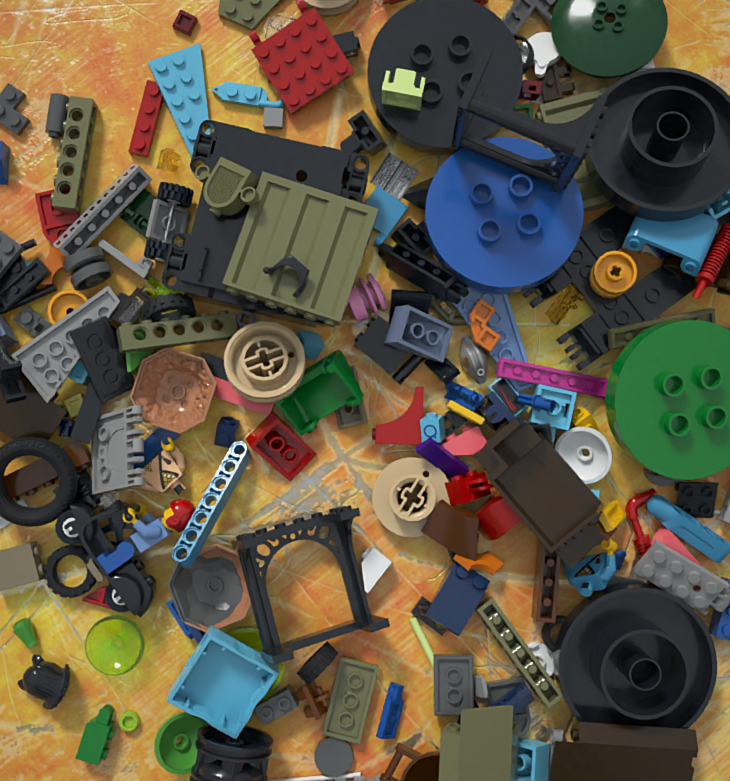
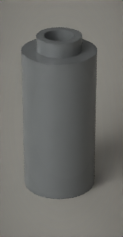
M50 94L45 132L54 139H60V137L64 136L63 122L67 119L66 104L70 101V98L63 94Z

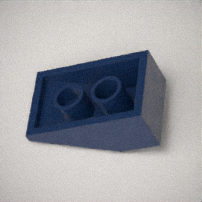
M455 561L444 576L425 616L459 636L482 599L490 580L474 570L467 571Z

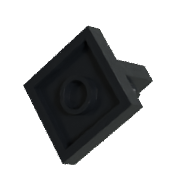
M392 289L389 324L397 306L409 305L428 314L431 294L422 291Z

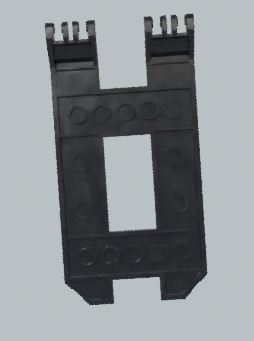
M616 206L581 230L574 250L554 276L522 294L524 298L529 297L533 292L538 294L539 297L533 299L529 304L533 309L558 294L570 284H573L594 312L592 316L556 339L559 345L566 342L568 338H571L574 342L573 345L564 349L566 354L576 347L579 349L569 357L571 360L576 359L581 353L586 358V360L576 365L579 371L610 350L607 329L650 321L697 287V285L691 283V278L683 274L679 277L662 265L619 297L610 299L595 293L589 281L591 268L598 258L606 252L618 251L622 248L635 217Z

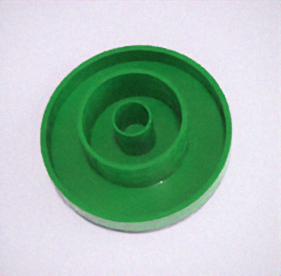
M700 320L667 321L641 332L619 354L607 382L605 396L606 415L616 442L635 463L654 473L681 480L708 477L730 466V331L728 329Z

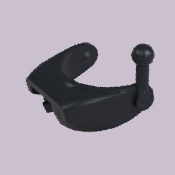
M289 255L283 258L273 267H264L263 272L271 276L279 267L290 266L296 271L299 278V285L293 296L298 297L304 291L310 271L294 256Z

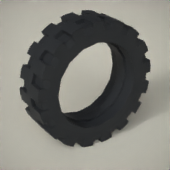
M168 293V295H159L158 298L150 299V302H146L145 306L142 307L144 321L153 320V323L160 322V319L169 317L172 320H179V317L191 315V318L196 316L193 299L188 294ZM177 310L171 313L161 314L166 311Z
M68 545L55 550L47 559L48 562L44 566V570H46L44 579H47V586L53 589L52 592L59 594L60 597L74 598L83 595L97 582L87 567L88 561L86 558L89 556V553L83 546ZM67 555L80 557L87 568L86 579L77 587L65 586L57 576L58 563Z

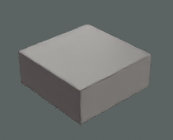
M264 107V128L283 129V108Z

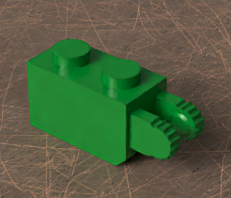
M107 704L103 706L99 714L86 724L75 759L94 765H99L102 760H106L110 748H107L109 740L112 741L116 731L113 728L115 722L111 721L114 712L112 705Z

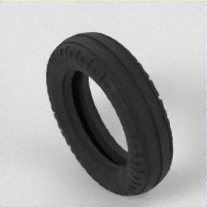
M39 437L18 438L0 447V516L20 526H41L58 519L63 512L69 509L77 493L78 476L72 459L64 449L52 441ZM30 455L40 457L49 462L55 469L59 480L56 497L50 503L36 508L25 507L12 500L4 486V473L12 460Z

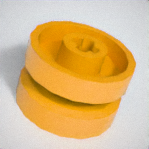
M606 252L598 258L590 270L589 281L595 293L605 298L611 299L621 296L636 280V264L624 252Z
M74 290L59 292L52 297L48 304L47 313L50 322L54 325L88 299L83 294Z

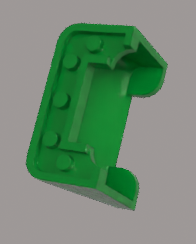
M336 350L306 368L303 379L297 389L286 398L274 403L301 436L306 432L308 434L313 432L321 418L345 404L348 407L358 406L363 401L364 394L344 354L340 350Z

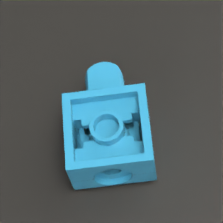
M538 384L534 388L533 396L540 395L542 398L555 400L556 407L550 413L541 409L533 410L530 406L527 422L530 424L550 423L552 441L554 442L556 429L569 431L577 393Z

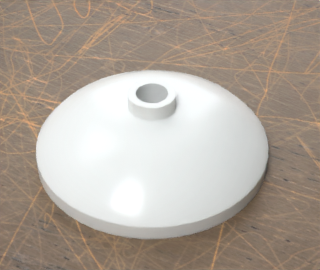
M583 426L571 428L560 436L555 445L556 451L585 484L599 481L611 468L613 453L610 443L603 434L593 428ZM584 449L589 451V455L584 453Z

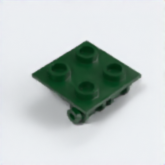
M146 189L140 192L130 206H126L122 210L124 213L120 217L144 237L153 200L157 199Z

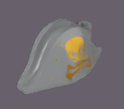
M468 336L461 338L459 355L461 368L479 385L485 383L488 367L486 352Z

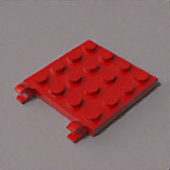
M304 0L296 1L302 16L265 41L261 42L255 30L248 34L256 46L251 51L292 115L355 74V71L316 9L312 8L309 10Z

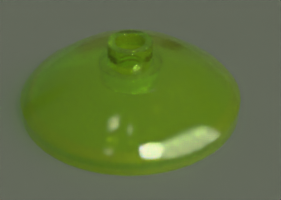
M121 615L107 616L96 622L89 630L85 642L86 655L91 665L99 672L113 676L131 671L140 662L145 650V639L140 627L130 618ZM117 639L121 641V646L116 645Z

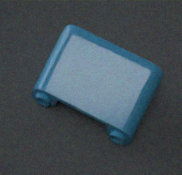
M705 213L689 219L670 222L647 220L635 216L622 247L632 251H639L648 243L683 258L680 265L681 269L685 273L696 277L702 267L719 224L716 218Z

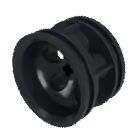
M210 724L200 727L197 731L195 747L198 750L196 764L191 768L189 781H267L268 777L266 774L268 761L272 754L273 738L266 732L249 726H244L237 739L230 737Z

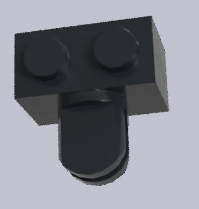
M364 110L348 120L353 129L352 134L340 143L341 150L359 153L365 148L372 157L388 146L372 119Z
M408 218L390 236L396 244L402 242L424 256L432 250L426 235L425 219L416 225Z

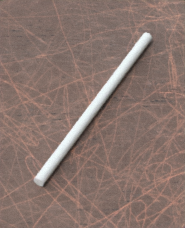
M361 772L345 773L338 777H329L327 775L310 777L275 779L267 781H318L335 780L338 778L347 779L361 776Z

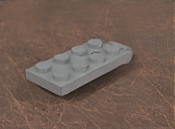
M658 540L654 541L634 567L636 574L666 592L671 593L705 615L708 613L707 608L709 605L717 611L723 612L730 604V589H728L729 584L727 581ZM695 585H698V586L701 587L699 590H694V589H693V587H694Z

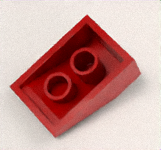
M273 411L246 438L249 446L289 481L317 455Z

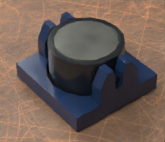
M494 391L487 393L484 398L485 403L477 408L480 416L485 418L486 424L494 431H497L504 424L505 426L515 419V416Z

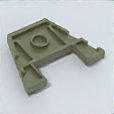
M220 0L218 15L225 20L253 31L267 18L269 12L282 1Z

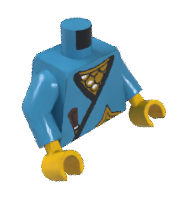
M611 539L610 545L606 540H603L601 543L602 548L607 550L606 553L584 556L572 568H569L565 562L562 563L565 576L570 584L575 586L577 591L585 597L591 596L592 591L605 589L608 581L616 573V559L613 552L616 551L617 544Z

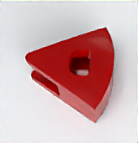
M497 490L474 513L480 518L478 532L488 541L500 538L521 519Z

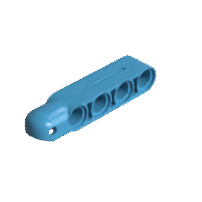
M655 495L648 499L646 508L652 516L660 520L666 528L713 561L721 563L730 554V543L687 512L663 496Z

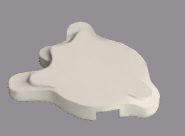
M540 32L528 39L534 50L532 65L535 66V76L538 78L544 77L547 68L561 58L554 47L550 32ZM526 42L518 44L523 65L529 53Z

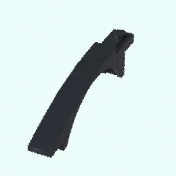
M0 337V391L6 404L26 400L27 394L20 380L22 363L15 360L9 354Z

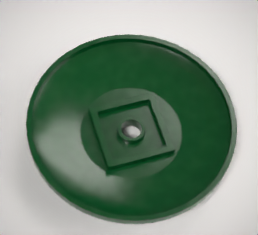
M558 0L551 19V37L559 56L577 72L603 79L623 77L643 68L659 52L667 32V11L663 0ZM610 16L613 17L615 21L612 23H607L604 19Z

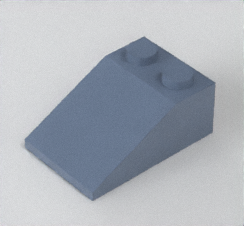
M409 305L397 306L392 316L385 343L399 350L443 363L454 326Z

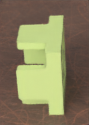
M397 68L394 82L389 83L390 71L386 70L382 85V104L420 111L426 78L422 77L420 88H415L416 72Z

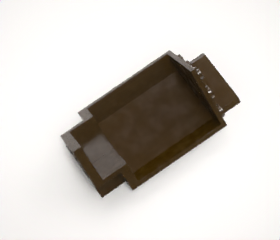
M522 415L513 419L474 455L477 461L489 473L486 476L488 481L550 553L555 551L569 568H572L605 537L594 524L603 513L602 508L604 504L542 433L537 434Z

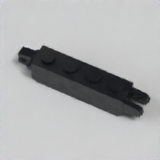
M402 242L397 243L394 247L385 243L378 247V254L386 262V268L444 302L449 300L452 303L458 304L462 300L460 295L466 297L469 294L467 287L458 282V277L454 272Z

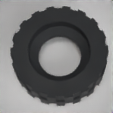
M327 641L306 661L297 674L309 685L330 665L338 655V652Z

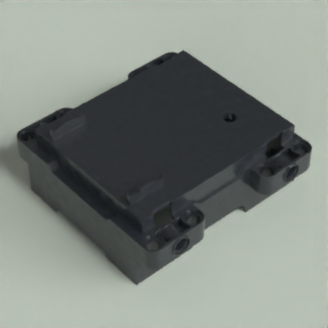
M205 120L199 126L190 168L194 176L196 168L200 165H207L213 171L220 157H223L251 170L259 179L262 172H266L362 203L367 187L370 162L366 156L326 146L320 147L255 132L248 128ZM207 129H214L212 134H205ZM358 163H364L366 167L362 170H359L356 168V165ZM298 173H305L307 179L300 182L296 179V175ZM343 173H347L345 187L343 188V184H341ZM203 183L191 235L177 233L171 239L162 275L163 285L170 291L182 293L183 295L188 294L189 297L191 296L196 301L242 311L246 310L251 313L316 328V325L327 327L324 321L318 319L311 321L304 318L303 314H290L285 312L284 308L278 306L277 308H271L265 305L263 301L257 300V302L246 299L245 295L238 294L235 296L226 292L222 282L250 205L246 204L236 214H221L218 217L209 211L211 206L204 198L205 183ZM180 240H186L184 247L179 248L177 246ZM176 277V284L169 286V279Z

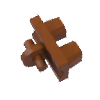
M312 681L309 685L305 683L296 691L298 700L307 699L309 705L304 707L306 718L315 717L318 720L328 711L326 708L328 705L326 698L330 696L329 690L323 692L321 686H316L315 681Z

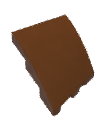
M443 499L440 500L421 531L440 545L471 560L477 558L476 549L477 542L479 541L478 529L480 528V518L466 507L457 511Z

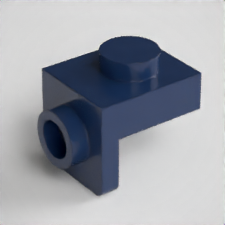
M222 416L217 424L214 445L230 448L235 443L240 420L230 416Z

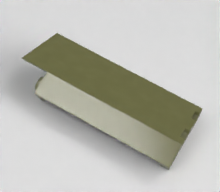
M503 705L463 709L461 711L460 724L450 723L441 730L439 781H516L519 722L513 721L514 706Z

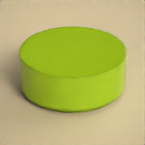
M132 710L124 712L119 719V726L125 732L134 731L140 723L139 715Z

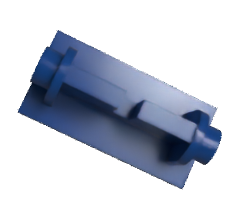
M449 382L445 385L448 393L444 398L452 400L473 412L485 398V396L454 382Z

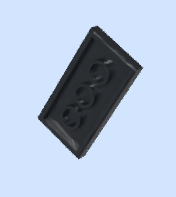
M107 316L100 317L68 332L101 403L133 389L135 379L132 373L127 372L126 359L123 353L120 354L118 341Z

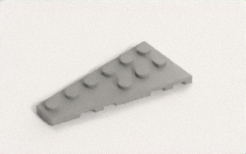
M109 286L11 355L15 360L21 361L22 372L46 403L49 404L80 360V356L68 332L103 316H107L109 320L120 305L121 301Z

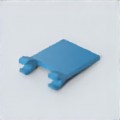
M379 186L375 188L365 202L366 205L379 209L374 229L380 232L374 241V245L377 248L384 243L408 209V206Z

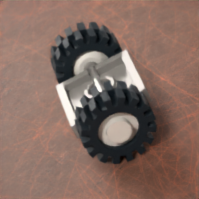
M168 182L160 183L157 199L153 200L145 237L154 239L147 240L144 251L146 258L165 263L172 237L177 233H185L190 211L183 208L191 207L194 192L190 188ZM180 240L177 246L182 248L183 240Z

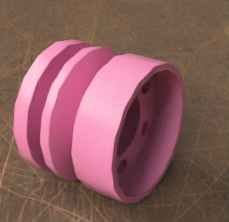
M371 273L366 275L368 284L365 283L362 277L359 278L361 287L357 288L354 284L348 302L349 309L357 323L369 318L367 311L369 308L375 315L378 314L376 305L380 307L382 312L387 310L384 293L378 281L374 279Z

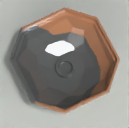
M218 543L201 549L195 562L190 567L185 568L177 563L167 584L181 622L203 632H207L210 625L219 629L244 619L251 606L238 552Z

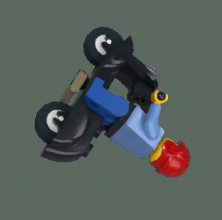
M110 492L99 498L101 502L98 505L102 506L104 510L97 514L83 503H72L70 505L71 509L63 512L57 519L55 529L58 538L70 545L82 542L84 548L89 553L86 559L90 572L98 582L103 581L104 576L109 581L105 590V600L112 610L117 612L131 611L133 615L137 614L139 617H142L153 603L156 594V580L151 574L148 575L142 560L137 559L134 555L137 556L170 535L173 531L179 533L184 531L196 507L187 499L173 500L170 502L171 507L166 509L163 515L155 518L150 512L146 511L147 506L144 503L137 502V504L132 503L128 506L127 502L122 503L120 499L117 500L115 493L111 495ZM135 514H141L143 516L142 519L147 523V525H145L140 519L137 520L135 518ZM109 518L112 519L114 524H120L123 521L132 523V527L137 530L121 542L117 549H115L100 527V523Z

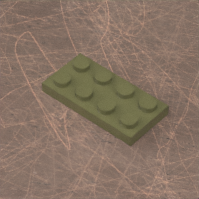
M341 656L322 735L360 744L379 665Z

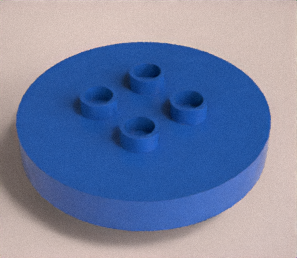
M514 137L483 139L525 158L543 160L555 157L548 149L528 140ZM461 148L452 154L439 168L427 194L425 230L432 252L443 267L457 275L460 282L477 290L508 294L534 288L550 279L562 268L578 242L583 225V202L577 182L573 177L567 188H562L558 194L552 191L554 186Z

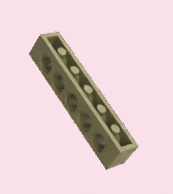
M70 96V101L66 104L67 119L63 122L64 136L60 140L61 154L57 158L58 172L54 176L55 189L50 198L52 206L60 212L80 214L98 108L95 101L91 98ZM83 116L80 121H76L78 117ZM80 134L77 139H73L75 135ZM73 152H77L75 157L70 158ZM70 170H74L72 175L67 176ZM71 188L68 194H64L65 189Z
M220 311L217 312V315L210 316V313H203L195 318H191V315L179 317V320H172L169 317L154 323L153 320L141 321V324L133 325V322L122 323L121 327H118L116 330L120 354L231 339L238 331L235 313ZM212 322L218 323L220 330L213 329ZM194 324L200 326L201 333H197L194 331ZM174 327L181 328L182 335L175 334ZM155 329H159L163 332L162 338H158L157 336H155ZM137 331L141 332L144 339L137 340L134 333Z
M488 597L477 605L474 611L543 706L549 709L563 698L562 692L495 600Z

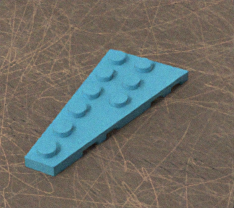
M200 43L148 62L150 71L191 159L199 126L203 121L209 120ZM207 129L205 134L210 135V129Z

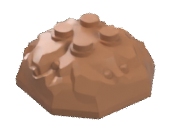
M166 347L141 361L130 399L133 405L143 406V415H140V417H143L144 423L181 434L206 421L217 381L204 358Z

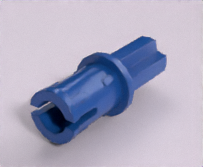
M523 393L518 395L517 402L531 406L533 410L541 409L550 413L555 410V400L545 399L540 395L531 396Z

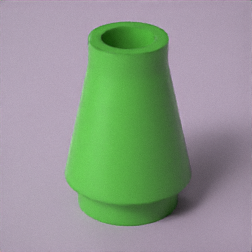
M23 618L12 625L13 632L27 648L38 643L31 620L28 621L27 618Z

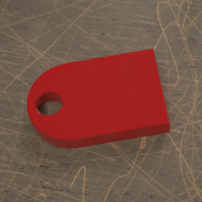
M71 188L65 189L64 194H68ZM53 189L35 193L42 231L45 237L52 243L59 238L61 232L66 231L80 217L78 213L60 212L52 206L50 198L51 194L54 193Z

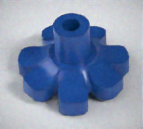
M623 550L616 552V570L622 568L621 563L625 560L626 552Z

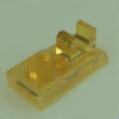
M568 284L545 314L552 323L558 325L565 318L570 308L577 309L574 302L576 300L583 301L584 298L574 290L571 284Z

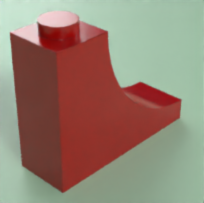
M415 387L412 403L401 417L389 423L376 424V428H372V440H376L375 444L420 445L422 443L420 419L423 418L424 387Z

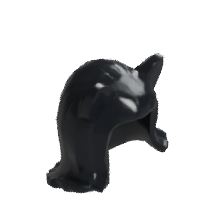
M33 655V665L27 668L23 678L17 684L22 690L29 693L30 696L44 701L43 707L51 710L58 706L68 690L71 676L70 667L68 664H65V667L61 668L56 663L44 661L40 655Z

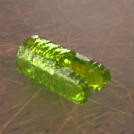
M151 277L147 281L156 290L145 285L142 287L153 298H158L159 295H168V293H177L170 291L163 283Z

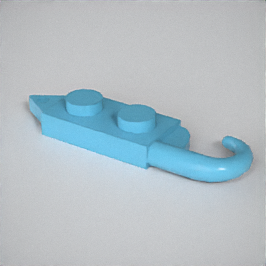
M224 81V84L211 88L212 92L219 96L222 102L256 108H281L285 104L282 98L277 102L268 101L267 93L262 87Z

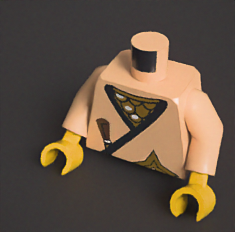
M167 437L170 444L165 445L161 441L163 451L143 468L145 469V474L136 475L135 477H145V486L140 488L158 494L161 492L166 493L171 488L179 496L186 489L180 482V479L185 475L184 455L173 444L172 438Z

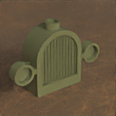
M220 157L213 171L207 165H200L195 171L196 178L205 183L203 194L206 202L211 206L209 211L218 217L221 214H236L246 204L253 205L259 199V194L255 188L260 179L251 170L223 157Z

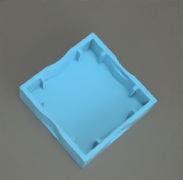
M210 625L170 687L166 701L191 715L204 719L212 727L237 739L250 719L255 706L265 696L278 676L279 664L274 665L262 659L261 654Z

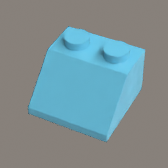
M518 739L516 781H548L549 743L535 739Z

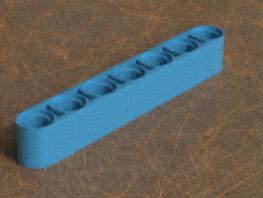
M238 441L232 444L175 545L172 557L180 566L190 567L195 562L250 462L251 452L244 442ZM240 451H244L243 454L238 455ZM235 467L232 472H228L230 468ZM222 484H226L224 488L219 489ZM216 500L215 505L209 506L212 501ZM203 518H207L203 524H200ZM197 535V538L190 542L191 537ZM187 553V556L180 560L181 555Z

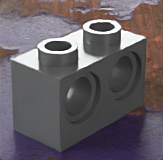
M291 684L260 700L254 710L262 726L297 708L299 700Z

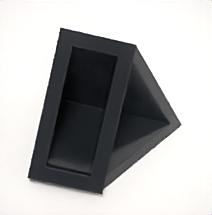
M434 177L409 187L402 198L425 210L427 194Z

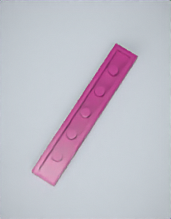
M499 357L495 375L496 377L536 385H546L600 398H605L608 379L501 357Z

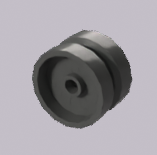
M101 247L86 248L71 255L63 262L62 266L66 274L72 276L70 282L74 290L82 291L95 287L113 275L110 264L104 262L106 256Z

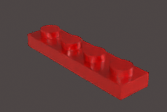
M147 80L128 151L130 154L146 158L149 157L164 99L157 83Z

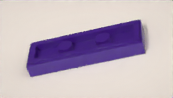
M431 437L416 447V452L450 478L469 472V468L465 463Z

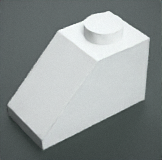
M374 546L371 549L367 548L361 555L363 558L361 564L364 588L367 593H369L392 563L391 559Z

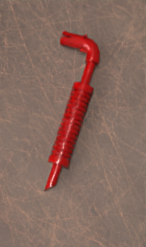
M730 221L729 223L722 224L695 278L698 285L692 295L694 298L700 299L705 288L713 285L730 250Z
M654 488L640 494L634 493L635 496L629 499L625 508L626 517L630 520L636 535L632 541L637 549L639 559L650 548L652 541L649 534H643L637 518L639 516L637 509L641 508L650 497L654 496L653 494L657 493Z

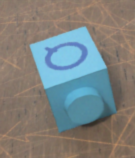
M431 412L420 419L422 443L430 437L437 443H441L446 438L444 415H437L436 412Z

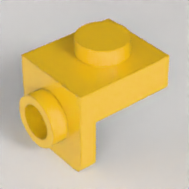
M583 407L573 411L571 423L574 427H590L600 431L592 415Z

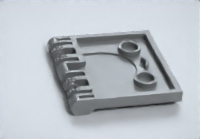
M134 405L98 417L91 437L93 495L145 486V477H135L136 475L145 474V469H134V463L144 462V457H134L133 455L144 453V438H134V436L143 435L144 430L139 428L133 429V424L143 422V417H133L143 415V406Z

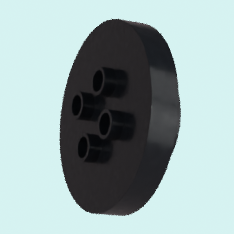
M418 0L396 12L378 32L370 50L367 68L369 98L376 116L387 131L403 144L421 152L438 155H452L457 152V150L451 148L458 105L485 47L493 50L478 89L483 91L482 97L514 110L522 86L523 64L518 44L506 24L488 8L471 0ZM397 68L416 72L415 88H420L422 77L426 78L420 111L382 104V85L386 70L390 71L389 83L394 82ZM474 115L466 133L483 140L494 137L503 127Z
M660 67L629 74L615 82L602 94L603 97L607 98L604 106L608 108L603 119H598L595 125L599 129L595 138L589 139L587 143L590 149L584 161L591 180L607 200L619 209L636 217L670 222L700 215L711 209L725 197L730 190V96L721 87L691 71Z
M621 583L607 586L603 590L592 593L591 596L582 600L570 612L557 636L553 655V667L557 687L562 692L563 700L579 722L688 729L704 712L713 694L717 677V656L708 628L700 616L684 601L656 586L642 583Z

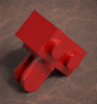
M477 470L466 472L465 477H463V474L451 477L452 481L445 483L451 506L490 495V488L494 486L491 483L488 484L486 473H477Z

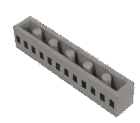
M132 163L53 245L67 258L84 250L151 182L150 176L139 165Z

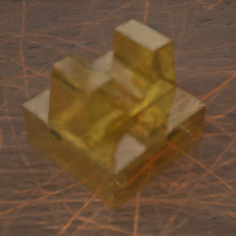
M170 148L161 150L157 169L177 171L178 166L173 165L172 160H180L181 156Z

